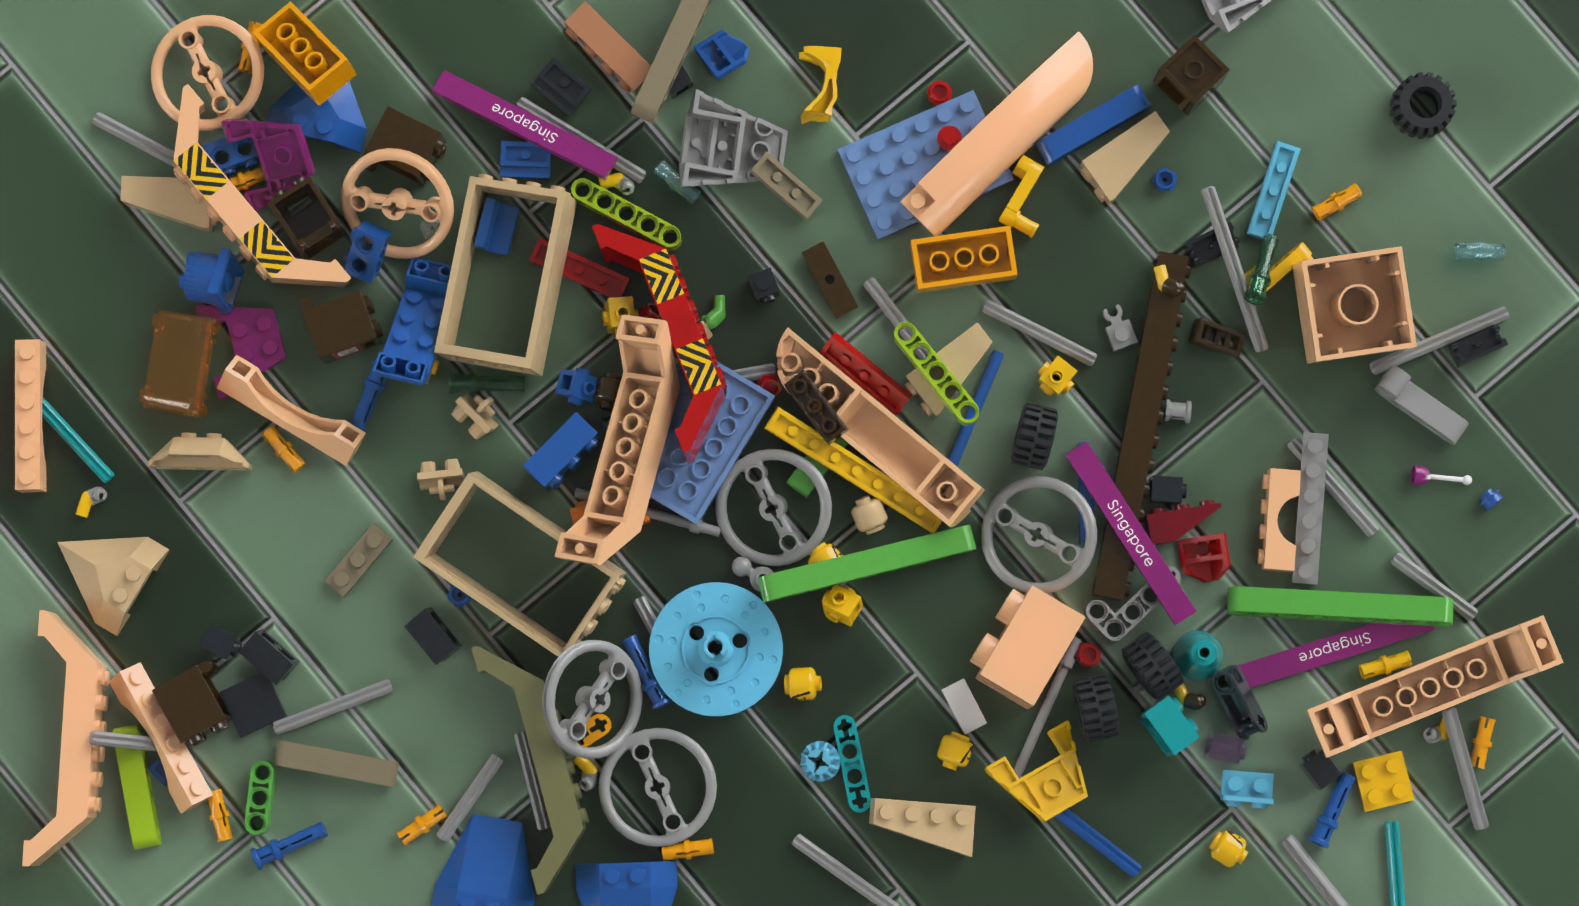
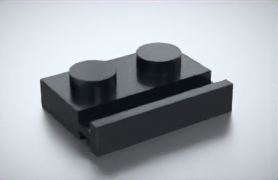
M554 57L540 72L535 81L530 84L533 89L567 117L571 116V113L577 109L592 91L587 84Z

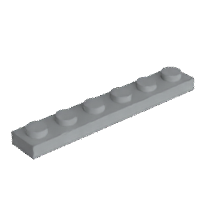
M1303 432L1300 492L1298 496L1295 535V569L1292 575V583L1318 585L1329 434Z

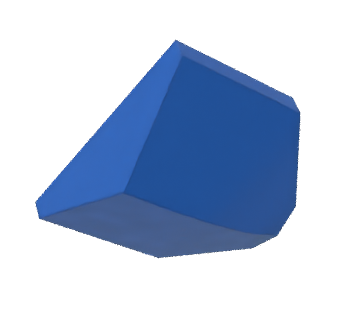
M720 30L694 46V50L710 75L717 80L744 65L750 52L742 40L727 34L724 30Z

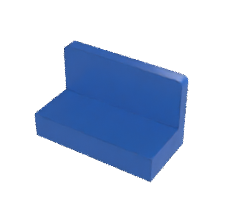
M486 197L474 246L482 251L508 256L520 209L515 206L501 204L496 199Z

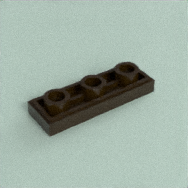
M824 241L801 252L835 318L838 319L857 309L858 305ZM832 277L835 281L833 284H827L825 279Z
M802 370L784 384L828 445L849 430L805 370ZM815 403H818V409L813 411V405Z

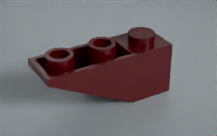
M1214 499L1200 501V506L1190 508L1189 503L1174 506L1175 510L1165 512L1164 507L1151 509L1150 514L1144 517L1147 535L1154 546L1173 543L1222 506L1221 503H1214Z

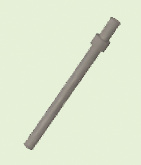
M576 488L574 497L587 501L590 491ZM649 507L646 510L645 515H649L651 519L687 528L692 533L699 534L702 532L719 537L721 529L718 526L703 523L702 519L698 525H695L678 515Z
M1076 637L1073 638L1059 662L1060 666L1013 769L1018 778L1024 772L1069 668L1072 669L1076 661L1074 657L1082 641Z

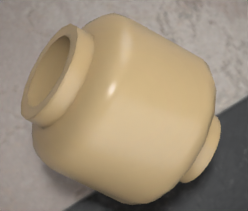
M867 495L855 501L857 505L852 508L851 515L859 531L866 532L868 535L885 527L884 523L888 517L879 499H870V496Z

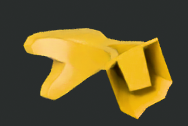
M804 46V52H799L800 60L820 66L825 72L820 94L807 106L800 116L802 124L809 121L829 122L832 116V106L837 99L836 79L842 48Z

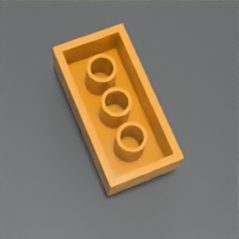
M291 1L253 32L255 38L267 54L318 106L357 75L349 60Z
M1010 226L913 239L910 242L917 293L1014 280L1018 275Z

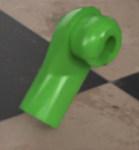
M725 295L712 296L713 309L707 315L701 317L700 322L704 321L710 329L716 328L726 317Z

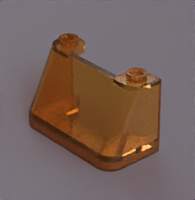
M162 309L159 310L158 314L153 315L152 328L155 331L145 388L141 389L139 402L143 403L144 408L196 418H206L207 406L204 405L202 398H207L205 390L213 344H216V339H213L212 336L216 335V331L220 332L221 319Z

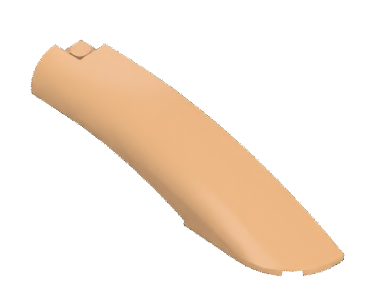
M1077 32L968 133L900 201L933 236H939L1084 96L1092 79L1093 58L1090 47L1083 35Z
M787 328L779 341L776 353L777 373L782 385L784 386L794 376L805 370L849 430L841 435V437L949 527L959 524L971 512L970 508L983 494L985 489L791 329ZM815 403L813 405V411L818 409V403Z

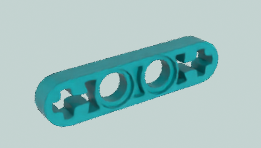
M842 715L834 722V734L848 804L853 811L864 812L870 807L871 797L857 727L852 717ZM846 719L847 723L852 724V728L848 729L849 737L855 735V741L847 740L840 743L839 738H844L843 730H838L837 728L838 725H841V720ZM847 744H852L857 749V754L852 759H847L843 756L842 749ZM852 769H857L862 774V779L857 784L848 781L847 774ZM864 784L865 790H860L862 798L867 799V802L863 804L862 809H859L858 805H853L852 800L856 799L855 791L850 793L849 787L857 788Z

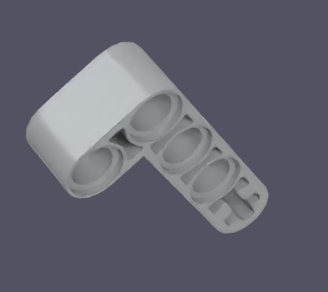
M1394 365L1388 368L1374 388L1375 392L1446 442L1455 445L1469 423L1412 383L1410 375Z
M1168 566L1178 583H1180L1181 576L1179 571L1174 567ZM1146 583L1116 613L1103 601L1093 600L1085 607L1084 616L1104 639L1109 642H1117L1160 602L1157 597L1155 602L1152 603L1144 599V591L1151 589L1148 583ZM1098 605L1102 608L1103 615L1101 618L1095 619L1090 615L1091 606ZM1128 606H1133L1138 610L1137 619L1131 620L1127 618L1125 611ZM1114 623L1119 626L1120 634L1118 637H1111L1108 634L1107 627L1109 624Z

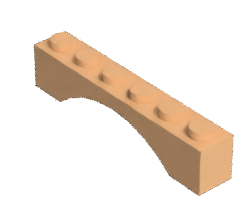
M40 339L15 340V490L21 493L46 492V461L42 429L46 343Z
M238 355L234 357L225 369L217 389L347 466L357 452L366 434L346 420L323 418L295 406L282 397L269 384L258 367Z
M141 662L120 671L109 683L120 703L137 718L152 740L165 771L169 793L180 813L182 814L202 804L213 794L187 746L180 743L152 692L154 686Z

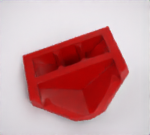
M1226 533L1177 540L1182 574L1202 582L1220 580L1231 567Z

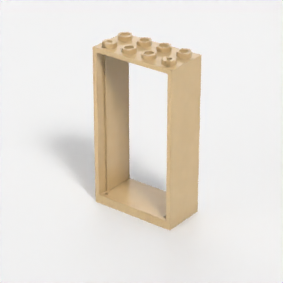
M479 174L478 177L470 176L434 350L436 354L449 361L536 376L543 375L577 201L571 196V193L565 191V188L551 185L550 189L541 188V184L527 181L526 185L517 184V180L511 178H502V181L493 180V176ZM486 193L556 204L526 357L455 346L475 248L474 244Z
M480 472L468 473L413 558L559 657L567 648L582 642L581 640L584 636L587 637L588 634L594 631L599 623L595 619L598 615L601 616L602 613L604 614L612 603L609 598L612 594L615 595L616 592L618 593L626 582L623 577L627 572L608 559L600 566L593 565L608 575L610 579L568 642H564L435 554L478 488L556 541H559L561 532L566 533L564 529Z

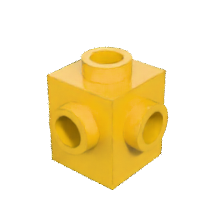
M633 296L608 298L604 305L605 311H602V324L607 326L608 334H615L616 336L621 315L639 317L638 309H634Z
M1057 356L1051 364L1046 362L1039 370L1038 374L1041 375L1037 381L1041 384L1039 388L1048 396L1054 394L1058 397L1061 392L1065 395L1074 384L1071 379L1075 376L1077 370L1060 356ZM1056 375L1060 380L1055 381L1052 376Z
M839 585L833 586L831 591L827 590L822 598L825 616L835 623L840 621L850 627L863 608L861 596L845 585L843 587Z

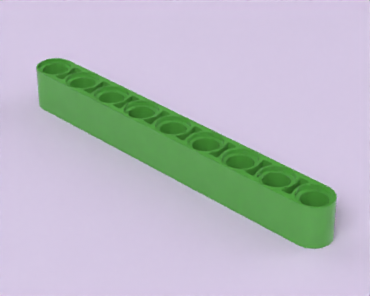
M965 525L764 575L757 579L763 602L766 603L967 553L977 548L971 526Z
M1235 586L1228 588L1227 614L1250 617L1452 626L1454 600L1449 597Z

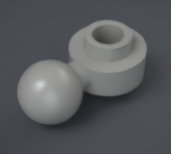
M737 557L732 563L734 574L740 577L747 575L751 587L761 592L757 579L759 575L773 573L771 569L764 566L754 569L750 560L746 557Z

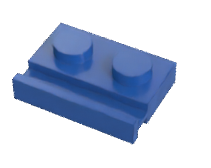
M501 141L500 178L550 180L551 153L530 142Z

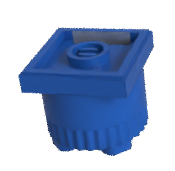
M221 248L219 255L200 251L190 252L186 257L185 272L179 277V288L184 289L186 299L216 305L221 314L229 315L244 274V269L231 250L227 248Z

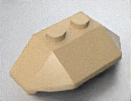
M181 433V437L172 438L148 461V467L152 469L252 471V465L227 439L222 438V434L207 433L206 438L197 437L196 433Z

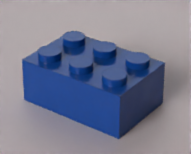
M575 412L523 467L547 491L551 488L556 490L564 482L563 476L569 470L574 472L581 465V458L586 453L590 455L598 448L600 436Z

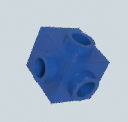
M576 368L575 371L561 369L555 393L568 397L567 402L572 404L593 403V394L596 391L598 378L590 376L591 371L582 368Z

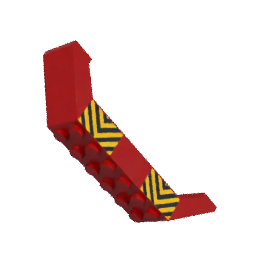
M596 224L592 228L605 262L613 261L643 274L661 320H665L668 323L673 350L693 396L681 426L674 430L687 464L693 463L725 399L723 389L727 388L723 372L720 367L715 368L718 365L711 344L706 346L709 341L702 322H696L700 320L693 300H687L691 297L684 278H678L681 276L675 256H669L667 249Z

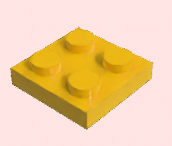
M1402 751L1352 762L1364 812L1415 800Z

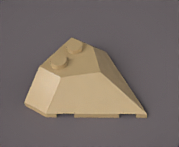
M149 537L57 542L94 622L116 636L119 635L131 614L127 612L153 570L157 571L169 552L168 548Z

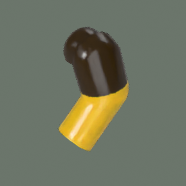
M1166 265L1153 268L1160 291L1174 297L1184 293L1185 285L1181 281L1168 277Z
M1184 683L1173 690L1177 700L1183 707L1200 710L1206 705L1205 696L1203 694L1189 693Z

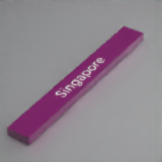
M445 70L432 89L434 95L605 181L618 161L617 156Z
M1086 441L1065 455L1173 624L1177 625L1197 612L1088 442Z
M1371 623L1238 665V667L1243 671L1250 688L1430 632L1435 630L1434 626Z

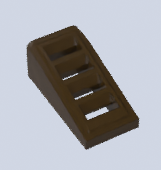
M1198 318L1194 320L1188 343L1239 358L1246 334L1207 319ZM1203 328H1205L1203 337L1201 338ZM1212 330H1214L1215 334L1211 342L1209 341ZM1224 333L1223 343L1219 345L1221 335ZM1231 336L1235 337L1232 349L1228 348Z

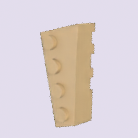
M871 798L869 824L967 857H972L976 806Z

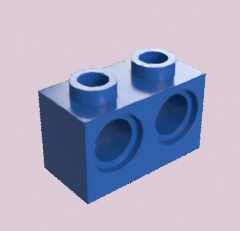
M226 137L203 145L205 152L226 177L234 175L236 173L235 170L242 167L250 169L259 165L258 161L260 160L251 137L230 143L227 142ZM244 145H251L252 151L250 154L245 156L240 154V150ZM224 153L229 155V159L225 164H217L219 155Z
M364 221L358 228L354 227L349 239L352 241L351 249H347L343 258V262L346 263L344 270L347 274L371 284L379 274L392 232L367 221ZM365 237L370 238L373 244L368 243ZM358 258L362 259L366 265H362L358 261Z

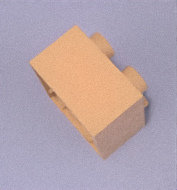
M1402 246L1306 260L1292 265L1307 364L1417 347Z
M1033 585L1027 590L1025 595L1015 589L1009 593L995 617L1006 624L999 639L987 633L969 661L981 668L975 679L1026 709L1033 707L1086 618Z

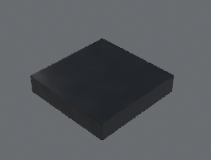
M262 672L220 691L240 738L287 717L272 681Z

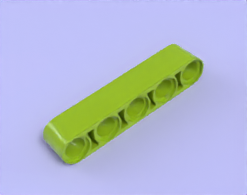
M580 178L572 184L571 193L573 198L582 206L649 242L666 248L667 251H675L681 246V233L678 228L588 179ZM581 186H587L590 189L589 194L585 197H580L576 194L577 189ZM602 198H609L612 201L611 205L606 209L598 206V202ZM625 209H629L634 214L630 220L625 221L620 218V213ZM646 221H652L655 223V229L651 232H645L641 228L642 224ZM667 233H674L677 235V240L673 244H667L663 240L664 236Z
M909 322L899 323L894 330V341L956 420L964 426L974 424L979 416L977 404L916 327ZM901 329H909L912 337L906 341L901 340L898 332ZM918 348L925 349L928 357L924 360H918L914 356V351ZM933 368H939L943 372V377L939 380H934L930 377L929 371ZM951 387L957 389L959 397L955 400L948 399L945 395L946 389ZM969 407L973 409L975 416L969 420L964 419L961 416V410Z
M139 723L113 728V733L143 736ZM115 747L134 849L140 850L160 846L162 843L146 750Z

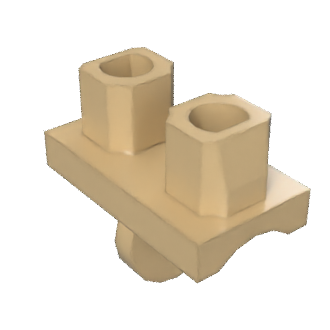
M466 394L464 397L460 396L455 401L458 405L453 410L452 416L460 423L470 417L475 423L468 431L475 439L495 431L499 426L492 418L496 413L490 407L494 402L492 397L483 400L478 394L473 399L469 394Z
M447 459L445 461V470L436 471L435 462H422L420 473H417L420 490L429 489L430 494H439L440 501L446 500V493L455 492V487L460 486L465 479L458 459Z

